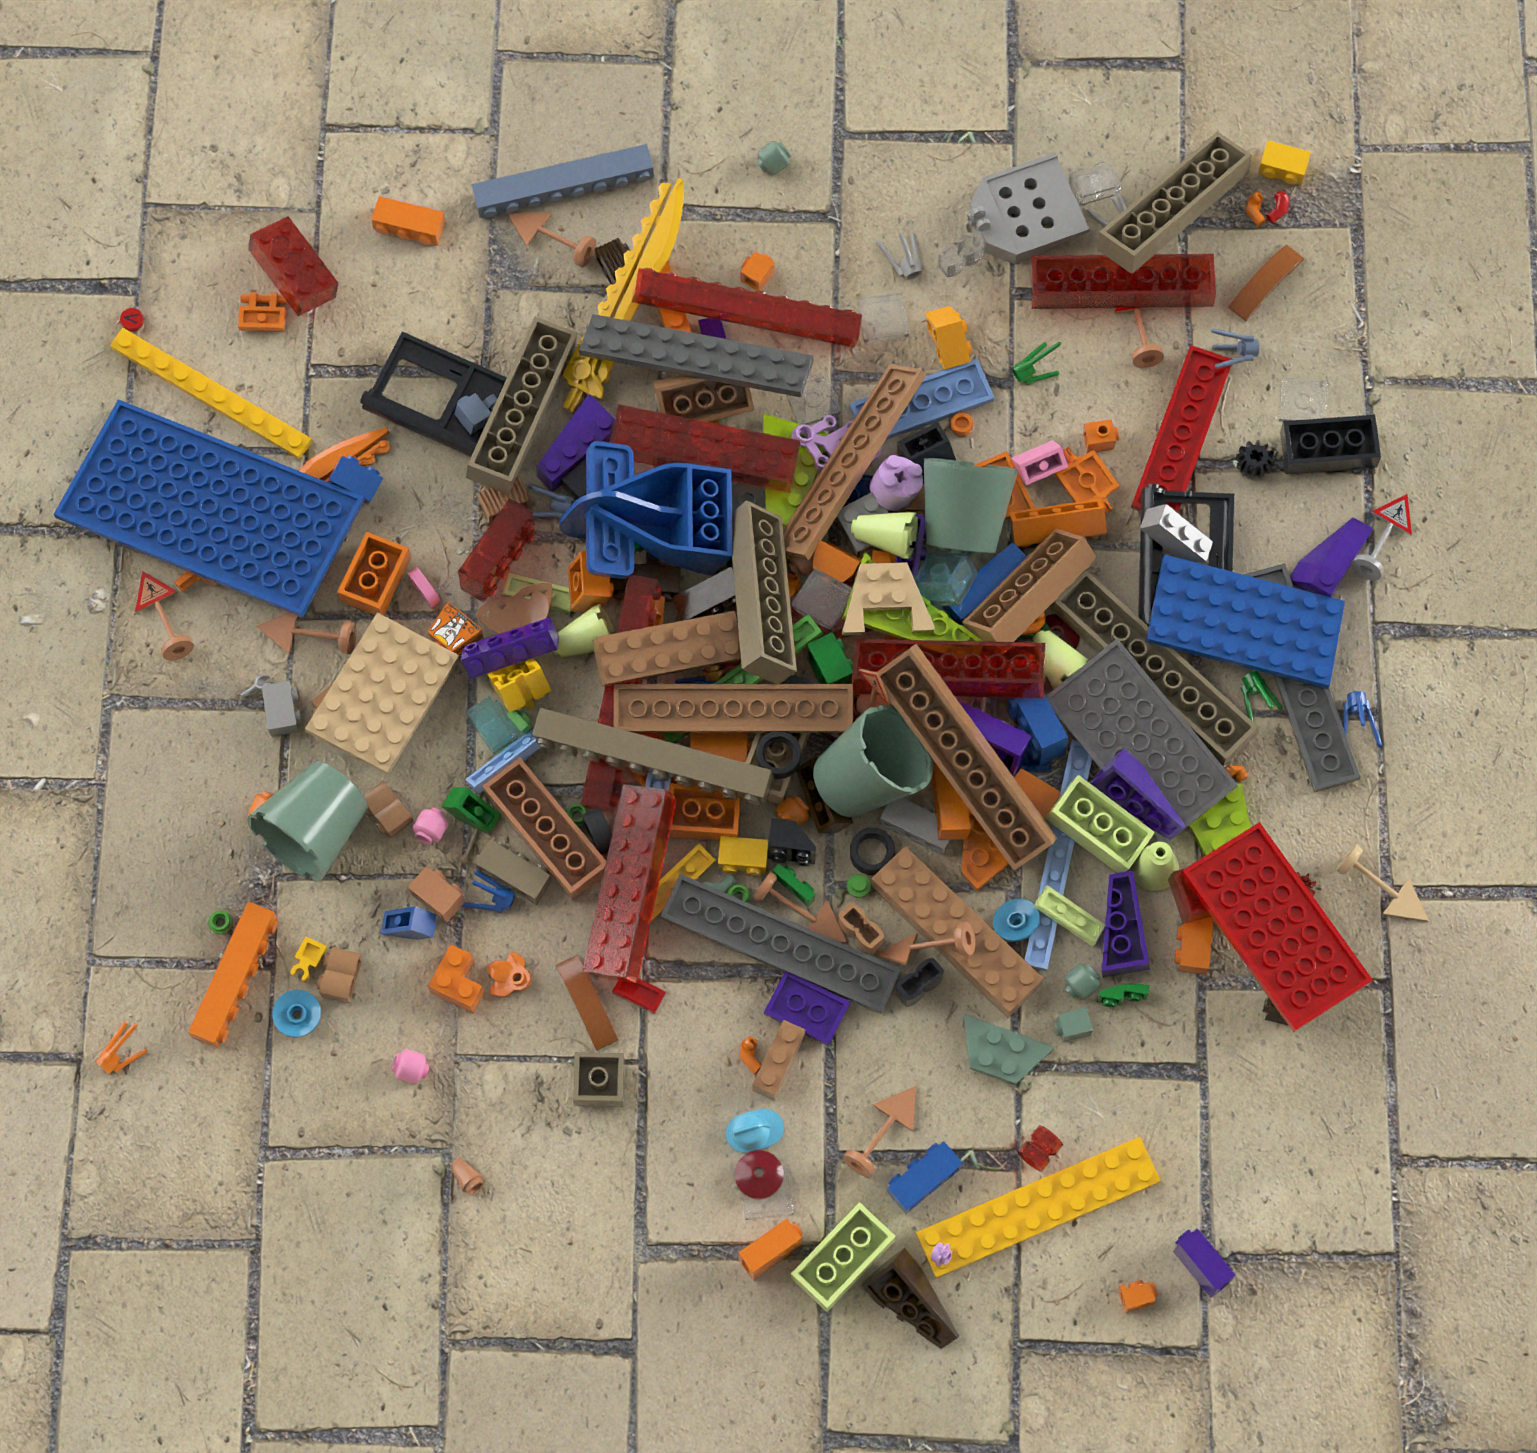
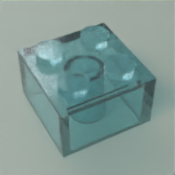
M929 553L916 573L914 580L920 594L929 600L931 605L960 606L978 573L968 553Z

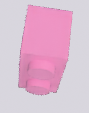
M1053 440L1011 458L1025 485L1068 468L1062 447Z

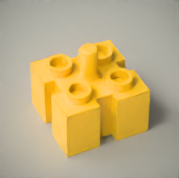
M533 658L487 673L496 695L503 701L509 712L520 710L524 706L527 710H531L535 707L532 698L535 700L541 699L546 693L552 691L541 667Z

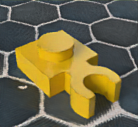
M305 936L295 955V959L300 962L291 968V976L295 977L296 973L302 970L304 971L302 981L306 982L310 977V967L318 968L328 947Z

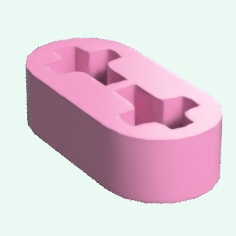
M418 567L407 573L410 581L431 609L441 603L438 594Z

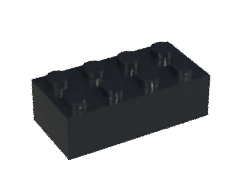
M1375 414L1283 421L1280 438L1285 474L1377 468L1380 462L1381 452Z

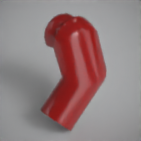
M1276 192L1273 197L1276 208L1266 214V218L1271 224L1288 213L1290 198L1285 192Z

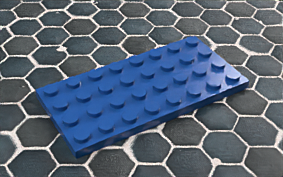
M1164 554L1146 642L1328 689L1331 683L1345 601Z

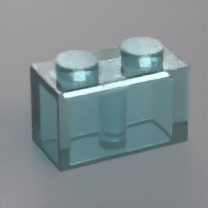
M488 696L466 710V714L470 723L493 755L517 740L515 731L518 729L510 718L506 720L502 714L505 711L498 700L493 701Z

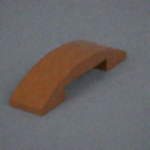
M1286 244L1249 280L1229 305V309L1246 322L1261 306L1262 301L1287 275H1290L1298 267L1304 258Z
M578 955L556 964L557 970L569 991L596 1051L618 1041L604 1007Z

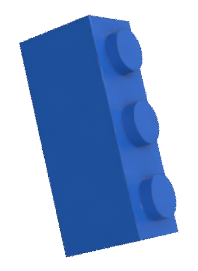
M945 1141L940 1145L937 1142L926 1150L927 1155L923 1159L919 1160L916 1158L907 1166L908 1171L902 1176L898 1173L888 1182L890 1186L887 1187V1193L905 1214L962 1169V1161Z

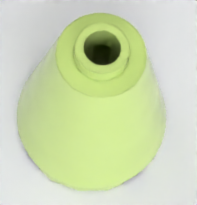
M914 512L859 515L857 520L854 519L852 522L851 533H854L855 539L903 559H909L914 548H910V545L913 541H916L918 517H915L916 513Z
M601 604L593 606L558 632V648L553 651L555 655L559 654L561 658L595 652L593 640L596 637L610 635L612 632H615L604 608L601 609Z
M1042 630L1033 637L1032 647L1035 653H1037L1036 655L1053 690L1090 661L1051 631Z
M1156 842L1144 847L1132 864L1131 871H1133L1135 882L1140 887L1151 892H1159L1171 887L1176 881L1179 873V864L1168 844Z

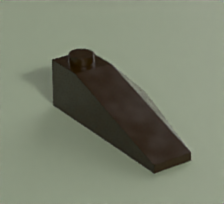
M905 1248L888 1259L862 1282L861 1286L876 1304L883 1309L885 1306L897 1314L896 1318L900 1321L906 1320L916 1328L917 1333L938 1348H944L959 1337L921 1266Z

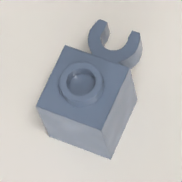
M475 393L470 397L464 396L457 402L455 416L470 435L485 427L497 398L492 394L484 401H481Z

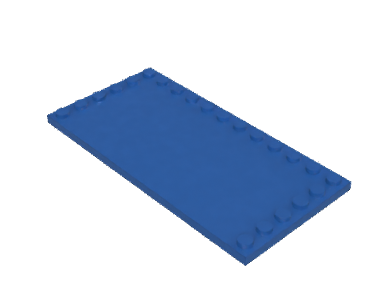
M118 399L55 510L54 516L66 523L303 618L365 499L364 496Z

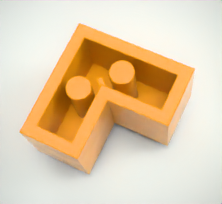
M951 306L926 312L925 318L928 332L935 341L938 360L944 370L970 363L969 354L972 353V348L969 340L966 341L965 333H968V328L965 320H961L959 312H955Z

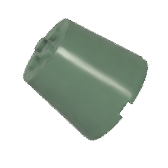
M924 458L926 544L936 546L937 550L956 554L966 552L972 555L983 556V552H996L1018 470L987 464L986 468L974 466V462Z
M880 705L878 707H870L862 713L818 757L813 770L814 781L820 796L832 810L842 816L857 817L925 788L933 774V758L898 710L889 705Z
M315 761L248 816L247 822L252 833L255 836L259 834L265 841L263 847L279 862L305 879L308 876H312L314 882H319L326 875L367 811L368 805L356 785L343 774L323 762Z

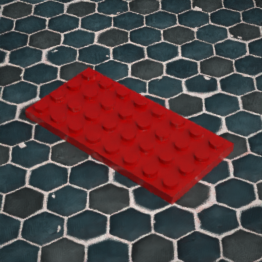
M1260 822L1182 870V876L1293 1033L1373 981Z

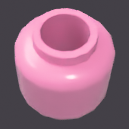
M437 808L422 810L413 825L415 837L420 842L428 845L439 842L448 827V822L444 817L445 814Z
M404 1049L401 1053L396 1054L391 1071L395 1072L397 1079L416 1084L420 1081L421 1077L426 1078L429 1064L425 1063L426 1058L424 1054Z

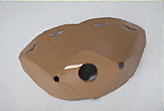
M537 583L521 589L514 597L496 598L482 606L477 611L476 616L481 623L496 634L549 618L552 584ZM540 590H548L545 595L540 592ZM532 593L530 600L524 598V596H529V594ZM506 604L503 610L497 607ZM488 610L490 611L489 617L483 616Z

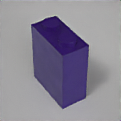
M1198 1228L1193 1232L1188 1229L1177 1238L1178 1240L1175 1242L1177 1246L1173 1252L1210 1298L1214 1297L1231 1283L1236 1276L1235 1273Z

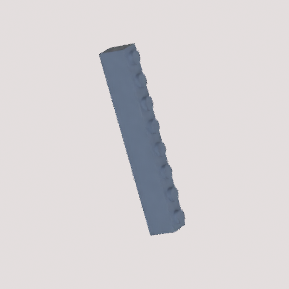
M644 144L472 184V190L479 218H491L503 212H516L520 208H534L546 202L555 203L568 197H581L585 193L602 192L611 187H624L629 183L637 181L646 182L650 178H654V170L648 146Z

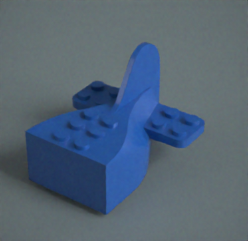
M594 441L586 451V495L577 499L560 518V531L570 537L586 538V566L589 573L595 576L619 579L628 578L634 571V541L652 556L665 563L713 576L733 556L731 469L689 463H670L634 476V454L629 446Z

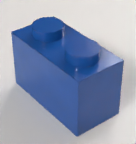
M342 455L327 482L364 496V503L368 505L372 501L383 477L379 476L380 472L370 466L366 469L359 465L360 461L350 455H347V457Z

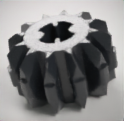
M1257 440L1255 445L1248 441L1246 447L1240 446L1235 460L1238 461L1237 469H1243V476L1251 474L1250 478L1253 480L1255 475L1262 479L1265 473H1271V466H1274L1275 459L1272 458L1274 455L1273 450H1267L1268 443L1260 446V441Z

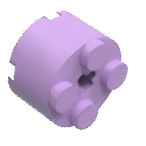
M896 455L889 456L888 459L883 461L870 481L871 494H874L878 504L885 509L898 511L901 508L908 507L922 488V468L907 458Z

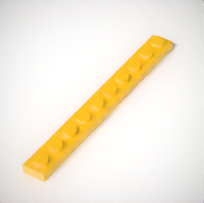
M124 328L120 330L110 344V348L299 460L312 443V439Z

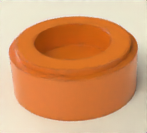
M966 413L955 414L950 421L952 433L958 437L969 435L973 429V419Z

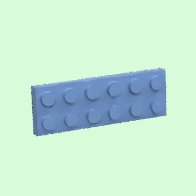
M978 358L971 360L970 363L926 376L886 439L946 419L957 413H963L994 402L993 393ZM868 397L849 403L854 419Z

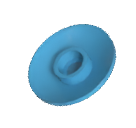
M1010 900L1001 905L996 911L993 918L994 930L1006 941L1024 940L1036 931L1040 923L1039 910L1033 907L1034 903L1029 900Z
M291 990L282 994L277 999L273 1007L272 1017L275 1026L284 1035L303 1037L311 1033L319 1024L321 1008L319 1002L311 993L304 990ZM296 1012L302 1013V1017L300 1019H294V1014Z

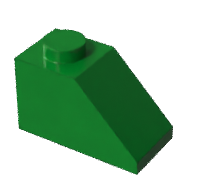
M453 787L441 806L459 821L477 828L486 834H490L501 816L498 811L469 788Z

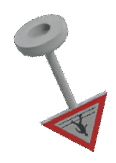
M1408 494L1371 512L1388 522L1371 556L1360 554L1352 561V569L1359 576L1372 581L1381 578L1384 568L1376 557L1393 526L1410 536L1412 535Z

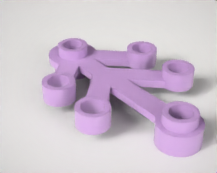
M827 415L822 421L811 427L806 424L797 426L792 432V439L798 446L807 448L815 459V468L822 471L825 465H821L818 461L821 460L826 464L829 459L821 454L816 444L823 446L831 457L840 443V439L843 438L853 421H848L844 427L827 436L817 435L823 430L831 431L834 429L836 419L831 415ZM825 421H830L832 425H827ZM879 449L872 462L878 459L881 449Z

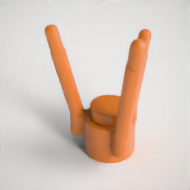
M124 1021L106 1048L99 1054L100 1057L96 1062L108 1074L113 1070L118 1073L123 1067L147 1053V1049H143L123 1062L118 1063L121 1058L116 1052L137 1028V1024H133L116 1043L128 1024Z

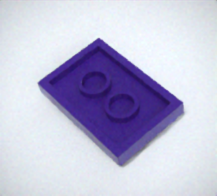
M784 972L764 1010V1015L780 1023L785 1020L806 1030V1036L829 1047L850 1006V1002L807 980Z

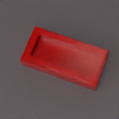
M622 971L612 990V994L656 1014L666 995V991Z

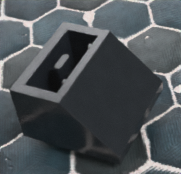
M939 422L897 443V454L899 457L907 458L921 466L923 484L924 458L956 460L950 441Z
M771 818L768 859H772L776 863L796 862L799 866L815 865L816 846L798 823L793 820Z

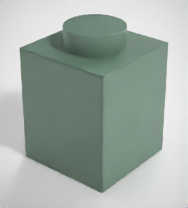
M1087 1007L1059 1013L1057 1021L1054 1022L1056 1034L1061 1036L1063 1042L1091 1036L1093 1031Z

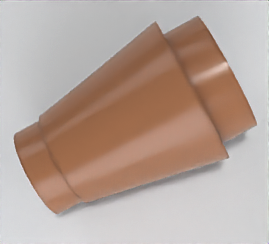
M462 1158L455 1160L451 1164L450 1168L463 1192L473 1195L483 1187V1176L463 1161Z

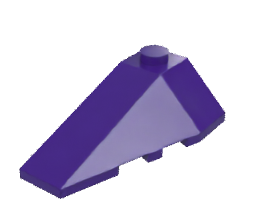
M1352 517L1297 563L1290 575L1292 584L1301 590L1332 597L1373 528Z
M1122 749L1110 759L1090 782L1092 786L1128 813L1144 821V825L1168 839H1172L1185 828L1183 821L1142 764L1125 749Z

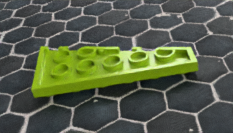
M763 413L765 509L782 517L784 530L813 485L818 470L814 466L815 459L807 448L798 446L792 439L793 430L800 424ZM821 431L817 435L827 436L829 433ZM816 444L819 451L823 455L825 448L821 445Z
M864 553L860 564L875 563L869 555ZM852 587V590H851V593H850V596H849V599H848V602H847V605H846V608H845V611H844V614H843V617H842V619H844V620L846 619L847 610H848V607H849V604H850V600H851V597H852L853 587ZM923 596L922 599L935 627L932 633H912L910 609L863 611L864 627L912 644H917L918 646L975 666L978 662L984 641L964 626L958 625L948 617V614L931 605V602Z
M1242 783L1238 784L1237 788L1189 825L1204 856L1251 828Z

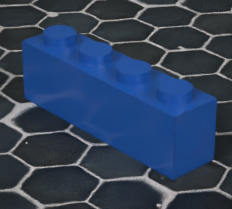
M1011 543L943 599L942 608L946 612H950V616L958 625L963 626L962 622L1027 556L1014 543Z

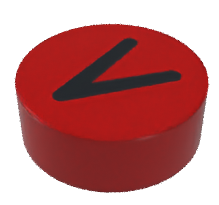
M128 308L121 313L120 322L124 329L129 332H135L143 326L144 318L138 309Z

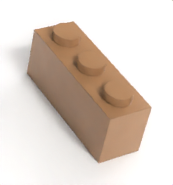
M783 1020L752 1084L754 1092L775 1101L803 1043L806 1033L805 1029Z

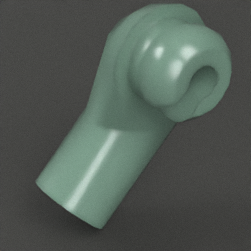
M727 873L720 883L705 881L703 884L727 894L728 890L737 880Z

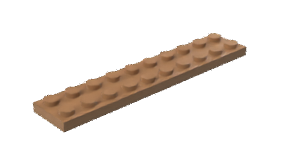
M893 364L888 366L784 528L785 555L809 560L814 554L819 540H822L831 524L838 516L845 502L926 377V373L922 369Z
M614 684V728L633 733H771L775 731L786 733H843L853 723V684Z

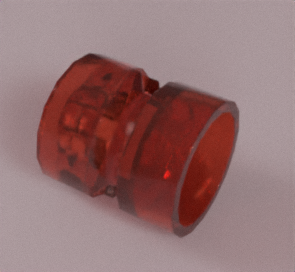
M1039 1125L1031 1134L1032 1141H1026L1017 1153L1027 1164L1042 1172L1051 1161L1049 1156H1055L1062 1148L1063 1143L1054 1133Z

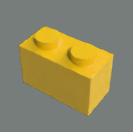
M1267 140L1258 174L1269 179L1284 180L1291 185H1302L1311 152Z
M721 836L718 870H723L725 874H736L737 872H746L749 876L766 874L768 840Z

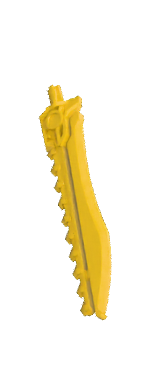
M681 178L677 179L672 192L670 183H662L658 186L660 197L650 203L651 215L645 216L641 220L642 232L632 237L633 250H628L623 254L625 266L619 267L615 271L616 283L606 288L607 301H602L597 305L599 315L631 321L649 287L669 260L682 216L685 183ZM584 336L580 339V343H578L562 374L571 387L562 408L570 413L575 412L584 394H590L592 397H598L599 399L603 398L604 387L602 384L609 381L610 372L614 364L611 361L580 356L579 349Z

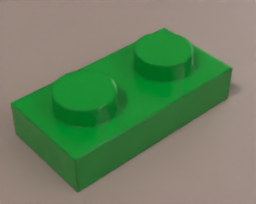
M778 863L772 870L777 876V881L809 907L815 900L813 887L806 881L800 882L795 877L796 873L790 867H783Z

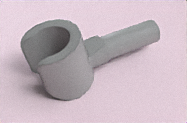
M257 676L255 684L240 693L241 697L244 699L253 692L262 689V685L273 684L270 682L265 683L270 676Z

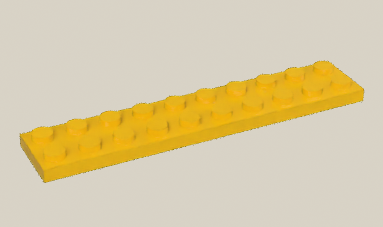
M1138 1137L916 1232V1236L934 1277L937 1279L1160 1183V1178L1141 1138ZM939 1242L944 1245L949 1244V1250L952 1251V1257L948 1264H943L940 1267L931 1261L933 1249Z

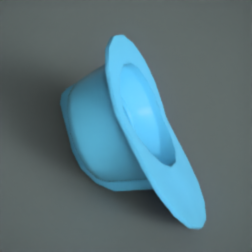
M758 1109L734 1117L729 1122L726 1129V1139L733 1149L742 1153L763 1149L776 1144L782 1138L784 1123L775 1111L769 1109Z

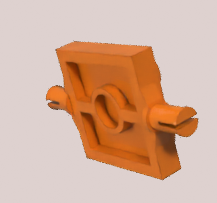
M1066 447V450L1063 449L1064 456L1068 461V468L1056 472L1055 477L1071 500L1075 503L1101 499L1105 507V514L1111 512L1114 508L1106 498L1117 491L1120 485L1096 452L1092 450L1083 456L1076 457L1070 447Z

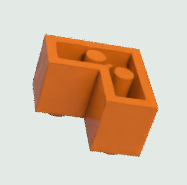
M450 944L428 988L431 994L473 1014L484 995V990L481 985L466 978L474 963L472 954Z

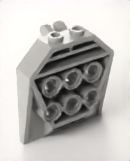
M1056 153L982 178L970 203L967 219L970 226L975 227L977 243L979 246H983L986 253L1017 264L1090 231ZM1027 186H1032V187H1034L1035 189H1034V190H1028V189H1026L1025 187H1027ZM1008 195L1010 198L1003 199L1000 196ZM1040 205L1043 209H1036L1034 206ZM1016 214L1018 217L1011 218L1009 215ZM1048 224L1051 226V228L1047 229L1044 228L1042 225ZM1018 233H1024V234H1026L1027 236H1026V237H1019L1017 234H1018Z

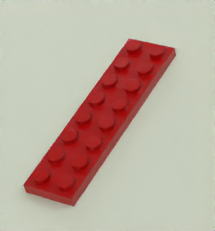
M1190 345L1131 508L1141 511V490L1146 488L1148 484H1158L1165 491L1185 492L1187 490L1232 366L1217 369L1215 365L1232 360L1231 358ZM1182 503L1166 504L1179 513Z

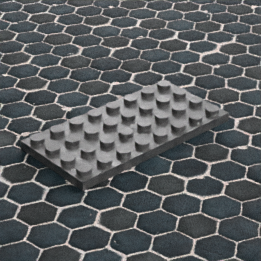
M1118 639L1114 640L1046 695L1055 714L1100 769L1122 749H1125L1139 761L1185 824L1184 829L1238 787V784ZM1157 832L1154 833L1160 842L1167 844L1172 840Z

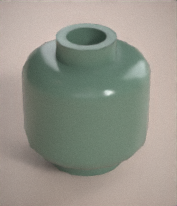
M771 141L758 151L760 159L757 163L764 173L768 170L772 175H775L789 165L791 155L782 142Z
M1081 963L1065 976V981L1068 985L1064 988L1073 998L1078 996L1081 999H1087L1100 987L1099 979L1101 977L1090 964L1085 966Z

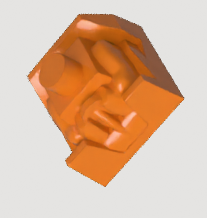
M819 540L813 554V569L825 574L821 582L834 588L837 581L842 584L853 577L856 578L862 559L831 542Z

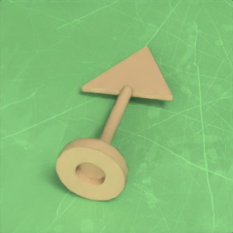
M1358 844L1348 852L1337 867L1336 871L1340 874H1346L1354 866L1394 897L1383 912L1384 915L1429 921L1410 879H1407L1397 893L1357 862L1362 854V848Z

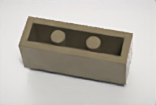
M490 839L474 862L478 871L503 886L512 889L513 892L535 905L538 904L552 882L549 870L539 864L534 866L529 863V859L519 852L517 854L509 851V847L499 840L494 842Z

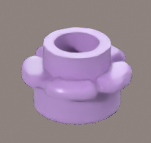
M939 1242L933 1249L931 1261L935 1262L938 1267L943 1264L946 1265L952 1257V1251L949 1250L950 1245H944Z

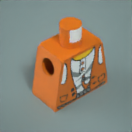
M449 601L428 631L431 641L458 655L462 654L463 646L483 638L482 629Z

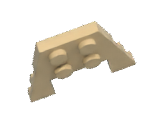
M907 563L860 564L842 635H863L865 632L863 611L910 609L912 633L934 632V624Z

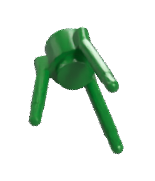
M1043 342L1021 362L1015 364L1012 371L1020 384L1026 382L1027 385H1030L1035 381L1059 375V371H1054L1033 377V374L1036 373L1033 364L1061 346V342H1057L1036 356L1047 346V343Z
M1258 671L1250 672L1242 678L1244 685L1240 689L1244 696L1247 717L1253 723L1248 693H1251L1252 696L1261 694L1270 709L1274 707L1273 702L1279 710H1282V705L1267 686L1264 678H1261Z

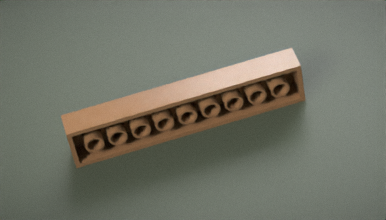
M917 644L877 672L890 701L1013 870L1028 862L1056 841L1057 836Z

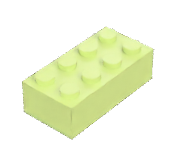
M1079 775L1070 782L1045 817L1047 821L1117 873L1129 870L1155 833Z
M859 1202L791 1273V1279L822 1309L828 1312L895 1242L896 1236Z

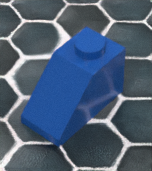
M418 907L385 911L381 934L416 940L433 938L437 914Z

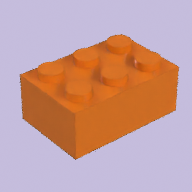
M366 531L337 591L340 602L375 616L377 613L384 616L412 558L409 548Z
M670 783L666 837L720 841L721 836L738 837L741 797H737V800L723 797V794L719 791H714V794L701 791L697 785H691V788Z

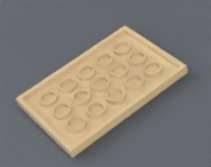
M377 613L307 724L305 731L388 775L457 664L459 655Z

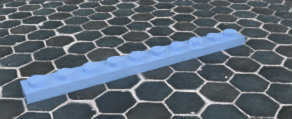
M1075 740L1071 741L1060 796L1077 775L1086 781L1088 780L1092 758L1082 745ZM1054 825L1052 831L1057 836V839L1048 847L1038 897L1047 885L1062 896L1064 893L1074 840ZM1039 911L1040 923L1036 931L1029 936L1024 960L1033 969L1047 971L1057 922Z

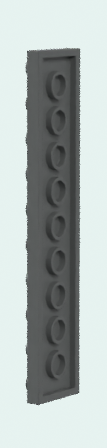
M592 314L579 349L580 356L800 398L802 397L814 362L813 355Z
M1285 563L1244 574L1293 587ZM1273 675L1314 793L1358 781L1361 777L1330 689Z
M679 874L660 916L662 920L778 970L807 980L831 993L880 1014L883 1013L901 971L896 966L682 874Z

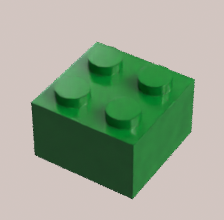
M833 632L807 644V661L819 684H853V679L855 678L854 671H856L851 658L846 659L843 653L845 647L840 638H835Z

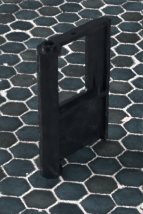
M402 331L373 388L369 391H364L360 403L363 404L362 409L471 457L485 427L470 435L455 416L457 402L462 397H470L475 393L481 401H484L492 394L498 399L507 377ZM406 360L457 384L440 419H433L382 395L399 361Z
M1148 484L1146 488L1141 490V524L1147 509L1166 503L1208 505L1210 508L1209 539L1213 541L1209 552L1208 566L1233 572L1235 494L1165 491L1158 484ZM1140 529L1138 617L1149 627L1162 562L1163 547Z

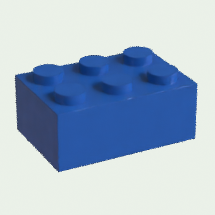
M1036 677L1010 688L1009 698L1007 699L1008 707H1006L1007 713L1011 720H1016L1019 726L1017 729H1021L1031 735L1028 744L1031 758L1033 760L1037 759L1041 766L1065 755L1068 736Z

